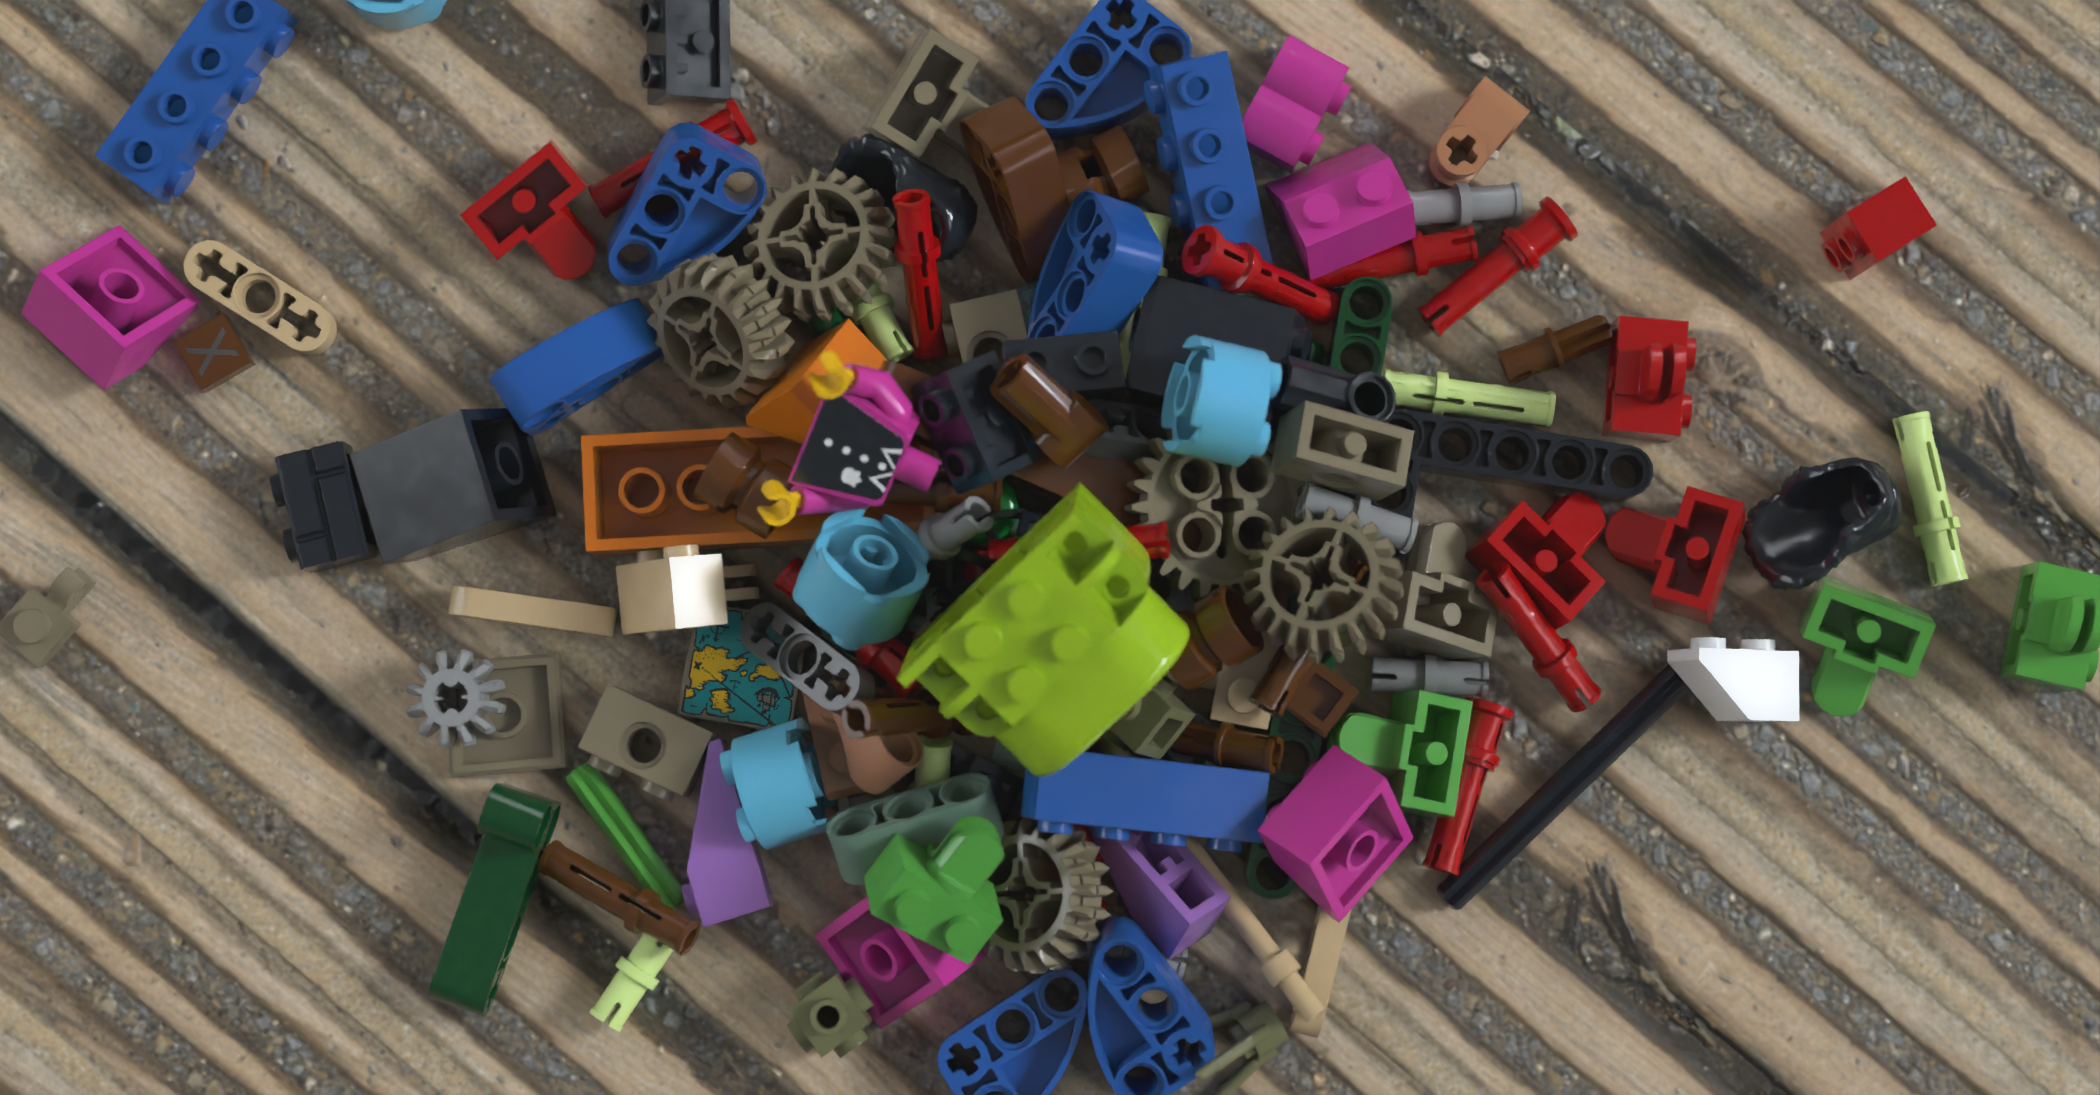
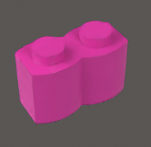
M1289 35L1242 118L1248 150L1290 173H1293L1299 161L1309 166L1325 137L1316 131L1326 112L1337 116L1353 87L1344 82L1349 67Z

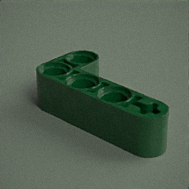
M496 783L493 785L483 806L477 832L482 834L483 837L429 988V998L482 1017L487 1015L498 991L537 881L539 859L543 851L550 844L561 810V802L506 783Z

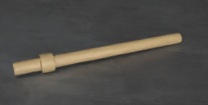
M1105 736L1096 744L1103 754L1134 757L1129 749L1127 751L1120 749ZM1187 835L1186 847L1231 897L1223 913L1263 964L1259 969L1273 989L1278 986L1281 988L1306 1023L1313 1020L1325 1010V1007L1299 975L1298 971L1301 969V966L1288 949L1281 951L1195 836Z

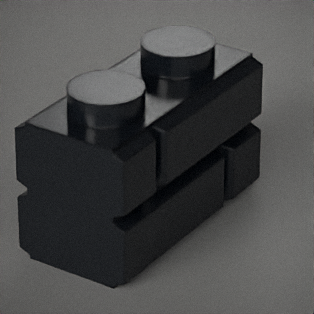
M336 441L312 447L308 450H300L275 457L278 472L270 474V486L274 500L278 507L286 506L291 528L283 530V542L287 556L291 563L299 561L300 569L310 573L378 556L372 540L367 509L363 497L355 484V470L350 457L353 449L351 445L343 441Z

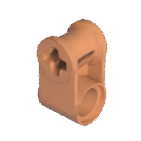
M1485 76L1454 115V120L1433 147L1428 158V168L1431 176L1438 184L1446 188H1453L1455 182H1471L1496 150L1499 152L1529 114L1530 110ZM1459 148L1467 155L1456 166L1448 159Z
M842 680L837 686L843 692L844 697L849 694L851 688L847 685L846 680ZM886 683L885 687L875 686L873 700L887 697L896 698L897 691L888 683ZM833 713L844 746L848 772L856 785L865 792L874 795L883 793L922 762L924 750L917 732L854 739L845 733L842 727V716Z

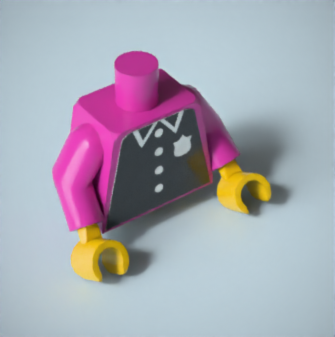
M825 351L821 354L819 359L824 369L829 373L822 376L814 373L808 374L816 394L822 398V401L788 480L789 483L795 486L788 492L784 485L776 480H768L762 485L761 491L767 499L778 500L772 506H759L757 508L765 522L772 526H781L788 523L794 514H821L867 509L870 505L882 506L895 479L926 493L928 492L942 460L910 446L921 418L912 410V403L890 373L853 363L843 366L839 356L833 351Z

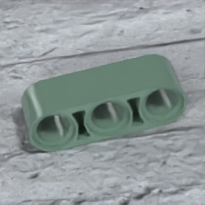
M966 773L842 810L827 822L826 832L843 880L851 885H864V875L896 832L927 848L931 841L940 845L952 827L964 816H978L989 820L996 827L1000 839L1004 835V825L988 777L981 773Z

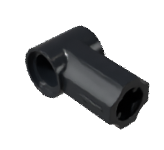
M1290 355L1280 360L1279 364L1282 368L1281 383L1277 394L1272 398L1273 407L1290 411L1304 401H1309L1381 422L1387 420L1393 414L1396 406V393L1387 378L1377 372H1365L1355 375ZM1354 394L1358 395L1363 401L1365 414L1357 408Z

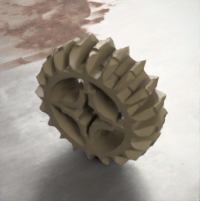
M812 167L808 182L803 183L799 176L790 174L791 188L783 193L781 189L771 187V195L775 201L770 206L760 205L759 210L756 212L762 221L746 225L747 234L754 241L743 246L744 255L752 262L753 277L756 280L769 279L767 291L772 298H783L778 306L779 312L789 315L794 311V314L800 320L808 323L816 312L822 321L830 323L835 308H839L845 316L852 317L853 301L860 298L862 302L872 304V295L868 289L873 284L887 287V278L880 270L897 266L896 257L889 250L899 240L898 234L891 228L895 224V217L888 207H884L885 200L876 189H868L869 187L866 182L856 175L848 180L843 171L834 168L826 179L821 170H816ZM831 210L846 211L858 216L860 226L848 227L846 223H836L831 217ZM826 236H827L829 239H828L827 243H824L823 241H826ZM794 263L798 268L805 267L811 274V281H798L787 277L783 264Z
M711 253L709 255H701L692 260L687 259L675 266L673 271L663 276L662 281L656 284L657 291L649 300V304L654 311L646 320L651 327L657 330L658 335L654 344L661 347L664 354L660 363H669L674 370L673 382H686L690 397L703 395L708 406L722 404L726 409L746 405L749 402L754 403L764 393L769 391L780 375L793 362L787 352L795 343L793 338L784 332L792 320L780 315L778 306L783 298H772L767 291L769 279L756 280L753 277L752 265L738 266L733 255L718 258L714 253Z
M1330 506L1324 512L1323 519L1315 520L1312 511L1305 508L1302 513L1303 523L1295 526L1291 520L1282 517L1280 525L1283 533L1277 536L1264 531L1262 541L1266 550H1250L1249 560L1251 566L1255 569L1244 571L1243 582L1250 591L1245 593L1243 599L1247 610L1254 612L1251 617L1254 628L1259 632L1267 631L1265 637L1267 643L1275 649L1285 644L1287 656L1293 660L1307 649L1311 663L1318 665L1323 658L1324 651H1331L1334 660L1342 663L1345 657L1343 648L1353 645L1355 651L1364 655L1367 650L1364 637L1368 634L1373 638L1383 640L1386 633L1380 620L1396 621L1398 610L1393 602L1401 600L1404 596L1403 585L1397 581L1403 575L1400 561L1392 558L1395 554L1392 542L1388 538L1379 540V528L1373 521L1360 527L1359 515L1355 514L1353 510L1341 522L1338 521L1336 510ZM1318 552L1314 556L1303 558L1309 554ZM1350 555L1361 561L1370 571L1367 589L1358 586L1355 578L1347 575L1349 571L1347 560ZM1333 580L1332 586L1328 588L1323 583V581ZM1280 582L1289 585L1292 593L1299 595L1297 599L1299 610L1296 616L1288 613L1277 602ZM1319 583L1324 590L1314 591L1313 587ZM1345 613V614H1343V615H1341V616H1339V617H1336V618H1333V619H1330V620H1326L1328 617L1332 616L1333 614Z
M1022 817V820L1011 819L1003 822L1004 835L1000 840L1004 851V858L988 879V881L994 884L1003 921L984 945L989 946L988 957L997 962H1005V967L1013 971H1029L1031 974H1046L1047 971L1063 970L1066 967H1071V959H1080L1082 956L1088 955L1086 941L1094 942L1099 938L1100 932L1095 925L1096 920H1104L1111 916L1101 907L1102 897H1106L1114 891L1108 888V886L1101 885L1100 878L1110 868L1104 865L1103 862H1094L1100 847L1093 842L1085 841L1086 831L1081 830L1077 826H1073V834L1071 835L1037 831L1038 820ZM1039 889L1048 891L1045 895H1035L1034 899L1027 898V894L1039 893Z

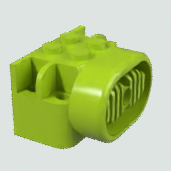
M1080 482L911 642L897 680L906 688L916 678L941 702L939 712L947 720L955 716L974 734L985 737L995 736L1033 775L1047 777L1058 772L1076 759L1152 689L1181 655L1189 640L1190 632L1188 625L1148 586L1151 563L1149 554L1143 545Z

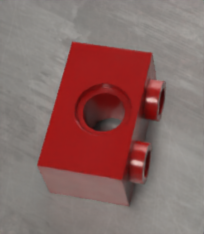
M1905 176L1846 212L1822 230L1820 235L1825 241L1822 243V250L1830 265L1837 272L1844 271L1849 280H1852L1937 226V224Z

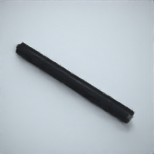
M1670 664L1460 864L1458 876L1449 875L1438 885L1436 891L1449 907L1454 910L1462 909L1690 689Z

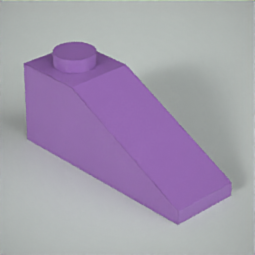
M725 739L711 741L708 745L687 865V875L690 883L682 885V893L688 913L691 918L700 916L703 927L775 905L756 840L746 842L737 823L736 809L741 808L742 804L736 785L729 786L720 764V753L729 750Z
M1086 825L1095 845L1100 847L1099 853L1105 865L1110 868L1108 871L1131 917L1142 927L1169 960L1211 932L1231 897L1186 846L1151 843L1152 832L1131 829L1129 840L1094 837L1095 826Z

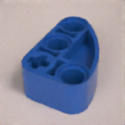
M1099 0L1031 86L1026 96L1025 108L1042 124L1051 140L1092 135L1105 131L1115 125L1127 123L1149 110L1145 99L1144 82L1150 80L1148 67L1159 65L1151 58V50L1160 44H1170L1180 52V60L1191 58L1192 44L1189 35L1146 0ZM1123 11L1131 14L1130 29H1127L1123 24L1119 30L1110 27L1111 13H1114L1117 17ZM1083 53L1091 54L1097 57L1102 66L1095 75L1088 77L1080 76L1071 69L1070 63L1072 59ZM1049 97L1061 100L1067 108L1065 115L1055 121H1046L1040 118L1035 108L1041 100Z
M679 123L671 127L663 136L609 232L607 252L609 269L613 276L621 283L630 286L659 281L687 259L692 260L701 255L716 254L734 240L746 225L750 223L759 210L760 205L763 204L767 194L764 173L758 159L747 150L699 125ZM690 146L698 149V161L689 157L687 164L679 162L678 150L681 149L687 153ZM735 172H746L754 177L752 185L741 192L728 190L724 183L729 175ZM665 194L671 196L676 203L671 211L665 214H655L645 207L647 201L655 195ZM632 243L643 245L648 249V254L638 262L624 261L618 256V252L622 247Z
M1084 190L1075 197L1050 244L1034 294L1027 339L1116 331L1120 334L1156 280L1163 262L1161 242L1138 206L1093 190Z
M634 298L597 313L548 338L498 369L489 378V381L520 430L530 436H534L550 429L653 363L663 355L661 347L654 344L658 335L657 330L646 321L651 316L640 298Z
M1126 917L1110 918L1097 928L1100 936L1092 942L1088 963V1016L1090 1035L1097 1060L1106 1080L1116 1095H1171L1196 1079V1071L1215 1058L1212 1022L1206 1011L1142 927L1134 920ZM1116 945H1125L1135 951L1130 957L1125 959H1114L1106 954L1111 947ZM1150 990H1159L1168 995L1164 1001L1159 1003H1148L1140 998L1145 992ZM1136 1066H1145L1154 1071L1145 1078H1134L1127 1074L1131 1068Z
M1066 967L1063 970L1047 971L1046 974H1040L950 1033L943 1040L939 1049L937 1064L954 1095H985L991 1091H1000L1006 1095H1049L1063 1076L1074 1054L1083 1027L1088 1001V989L1084 977L1071 967ZM1058 977L1071 979L1079 990L1077 1001L1066 1009H1057L1051 1006L1045 997L1047 984ZM1009 1009H1017L1023 1012L1030 1022L1028 1034L1017 1041H1009L1003 1038L996 1027L998 1016ZM960 1042L965 1049L975 1046L979 1050L980 1055L974 1058V1063L977 1065L974 1070L969 1072L963 1065L954 1069L950 1065L949 1059L955 1054L951 1048L954 1044Z

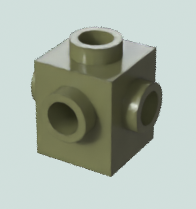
M1165 674L1152 689L1105 731L1103 735L1122 750L1127 751L1130 748L1135 753L1161 760L1196 714L1173 694L1177 685Z
M820 971L793 991L799 1002L788 1009L794 1020L789 1022L787 1026L806 1053L815 1048L822 1058L834 1049L838 1057L841 1058L868 1039L862 1028L873 1020L867 1010L874 1003L855 977L846 981L841 972L827 980L823 972ZM830 1005L838 1010L840 1018L836 1026L825 1027L819 1022L818 1011L822 1006Z

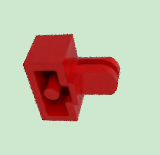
M552 139L460 214L462 219L497 260L523 240L551 274L560 279L569 280L586 274L592 267L597 250L594 238L567 205V203L587 188L588 182Z
M1619 316L1610 324L1614 341L1608 347L1602 436L1671 442L1681 436V428H1689L1692 416V395L1684 394V385L1687 378L1686 372L1693 371L1696 359V339L1688 337L1689 321Z
M1687 486L1677 518L1669 516L1665 518L1636 508H1622L1610 518L1606 525L1605 538L1609 553L1617 562L1657 574L1651 591V598L1655 609L1710 626L1746 520L1744 502Z
M1577 492L1566 495L1554 502L1542 517L1537 515L1522 500L1493 521L1466 551L1465 558L1480 573L1487 569L1499 586H1502V583L1497 578L1498 575L1491 565L1500 561H1506L1524 589L1556 630L1571 622L1606 582L1582 558L1584 553L1604 530L1606 524L1604 512L1596 500L1588 495Z

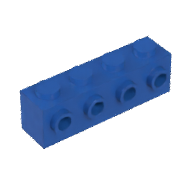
M207 0L95 156L164 204H167L172 196H180L191 184L195 176V169L193 167L206 149L208 151L214 149L224 138L229 126L226 121L239 103L242 105L247 103L259 89L262 81L260 74L272 57L279 58L288 49L295 35L293 28L298 21L286 8L274 0Z
M1212 52L1148 67L1150 80L1144 82V93L1150 113L1152 115L1158 114L1163 137L1157 138L1156 147L1162 169L1165 172L1170 171L1175 194L1169 195V208L1176 228H1183L1185 241H1187L1190 234L1196 228L1202 225L1214 226L1221 231L1223 238L1233 243L1247 242L1255 246L1262 259L1273 264L1228 52ZM1183 269L1187 282L1225 291L1220 286L1219 281L1207 275L1195 277Z
M1083 752L1067 766L1047 777H1037L1026 768L1020 816L1038 820L1037 831L1072 835L1074 824L1095 826L1094 837L1129 840L1130 829L1152 832L1151 843L1186 846L1188 835L1207 837L1206 848L1241 852L1243 841L1262 843V838L1257 830L1265 821L1270 773Z

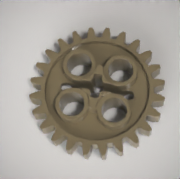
M1165 428L1168 440H1173L1172 430ZM1276 438L1269 440L1266 451L1261 457L1250 455L1245 463L1250 465L1255 476L1254 485L1248 492L1241 488L1237 481L1236 473L1238 467L1221 463L1218 468L1213 461L1168 452L1164 448L1163 439H1150L1147 444L1155 458L1142 457L1135 460L1134 464L1145 474L1144 479L1127 482L1126 487L1140 494L1139 502L1124 506V511L1140 515L1141 523L1137 525L1158 523V521H1166L1168 534H1165V538H1169L1170 558H1159L1151 574L1156 577L1173 571L1170 589L1174 591L1183 590L1192 581L1191 594L1192 598L1195 599L1208 594L1210 588L1214 591L1222 585H1230L1244 597L1245 593L1250 591L1243 582L1244 571L1255 569L1251 566L1249 560L1250 550H1266L1262 541L1264 531L1277 536L1283 533L1280 525L1282 517L1291 520L1294 526L1303 523V520L1295 516L1299 500L1296 490L1305 486L1308 482L1270 472ZM1186 462L1195 466L1200 477L1199 486L1193 493L1185 489L1180 478L1181 469ZM1217 499L1218 501L1226 502V512L1212 511L1211 501ZM1245 519L1252 523L1257 534L1256 542L1250 550L1243 547L1238 536L1239 527ZM1188 521L1197 524L1202 536L1201 543L1194 552L1187 548L1182 537L1183 528ZM1219 544L1224 550L1222 558H1219L1216 553Z

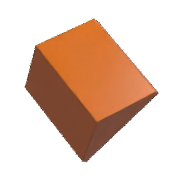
M847 319L802 346L786 371L780 375L771 389L764 393L747 414L746 423L748 426L804 444L822 401V398L816 394L808 374L814 373L822 376L829 373L824 369L819 359L821 354L825 351H833L839 356L843 366L853 363L879 370L882 362L888 360L850 319Z

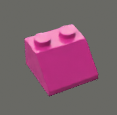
M1370 142L1265 185L1271 202L1310 280H1314L1416 237L1413 201L1391 158Z
M118 225L41 269L21 314L99 387L106 390L143 367L197 310L202 300L121 225Z
M1335 745L1320 760L1315 761L1308 767L1302 781L1282 803L1275 805L1269 811L1263 825L1257 830L1272 859L1331 918L1339 923L1414 838L1386 777Z
M868 896L814 935L845 980L848 981L855 977L866 990L874 1003L867 1011L880 1029H883L945 987L987 955L981 949L972 962L967 964L871 915Z

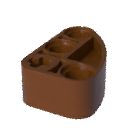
M1012 96L960 119L959 126L976 180L1003 243L1023 280L1027 284H1032L1039 280L1050 244L1066 216L1070 204L1057 153L1050 136L1042 124L1017 98Z

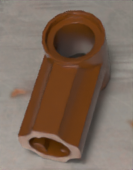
M1026 353L1008 360L997 371L996 378L989 386L992 396L1030 429V434L1037 445L1052 461L1063 469H1067L1109 429L1106 420L1084 396L1075 390H1072L1070 393L1067 392Z

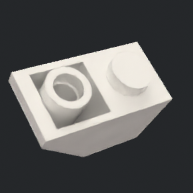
M1717 637L1690 638V649L1667 650V662L1716 721H1799V651L1775 650V640L1743 639L1740 640V649H1726V638Z

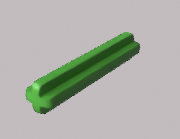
M587 762L574 769L566 777L567 783L643 889L649 888L660 894V902L672 909L684 901L682 885L600 771L587 764Z

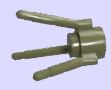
M1245 999L1229 1010L1210 1015L1209 1018L1213 1028L1235 1021L1236 1025L1228 1029L1234 1045L1198 1069L1195 1076L1198 1080H1204L1241 1055L1246 1060L1250 1058L1212 1094L1231 1095L1261 1065L1278 1055L1276 1048L1287 1042L1289 1038L1270 1005L1263 1001L1251 1008Z

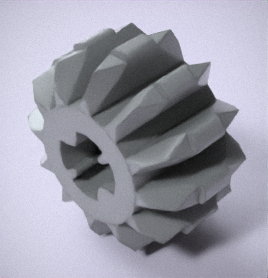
M443 650L436 653L438 672L426 663H420L416 667L419 675L427 682L424 686L414 683L407 684L406 692L411 695L421 696L422 703L411 705L406 711L408 717L411 718L428 716L418 730L422 737L428 738L439 730V745L450 748L455 742L458 733L463 745L470 747L476 744L474 725L481 732L489 735L496 730L494 724L485 715L487 711L496 714L505 713V704L490 701V694L504 690L505 683L499 679L484 682L494 667L490 661L483 660L472 669L474 661L473 652L461 650L454 664L449 652ZM450 687L456 689L465 688L467 690V695L461 696L462 699L468 700L463 710L446 708L445 703L451 702V699L445 698V693Z

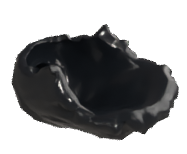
M870 133L862 135L861 139L856 136L851 137L847 143L840 146L838 156L833 162L832 171L834 168L843 171L848 180L856 175L866 182L869 187L868 189H876L885 200L884 207H888L895 217V224L891 228L897 234L896 211L892 198L898 192L908 189L926 190L931 198L930 211L933 235L939 239L941 255L936 259V262L953 260L954 256L962 251L974 230L978 210L976 201L965 185L961 184L958 179L949 178L935 168L903 151L898 146L877 138ZM834 210L837 216L845 217L846 222L851 226H860L858 216L846 211ZM894 247L889 249L890 251H892L893 254H895Z
M1858 457L1843 458L1813 467L1800 466L1799 470L1793 471V474L1785 479L1781 485V491L1774 492L1769 499L1759 501L1755 507L1749 510L1747 514L1748 521L1745 522L1742 531L1745 538L1744 550L1750 556L1753 568L1759 572L1763 579L1768 581L1772 588L1784 590L1788 588L1802 589L1825 577L1832 568H1836L1848 555L1859 552L1868 545L1886 538L1898 528L1902 513L1900 492L1890 475L1879 463Z

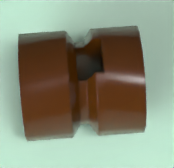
M1119 124L1090 137L1089 146L1084 150L1076 145H1072L1057 152L1070 205L1075 197L1084 190H1093L1125 202H1129L1149 192L1148 182L1139 159L1126 133ZM1097 172L1098 177L1090 178L1092 174Z
M732 432L721 443L706 466L695 488L694 497L721 513H726L731 509L736 510V522L763 539H767L777 526H772L765 522L757 508L759 506H772L778 500L767 499L762 493L761 487L768 480H776L783 484L789 492L795 486L788 482L793 468L777 458H773L766 463L763 462L759 447Z
M1222 585L1196 600L1194 612L1187 608L1183 611L1175 612L1188 625L1190 636L1183 652L1168 671L1182 687L1187 690H1194L1214 679L1217 673L1223 670L1222 662L1229 667H1235L1263 651L1264 641L1262 632L1256 631L1251 621L1253 612L1247 610L1243 597L1230 585Z

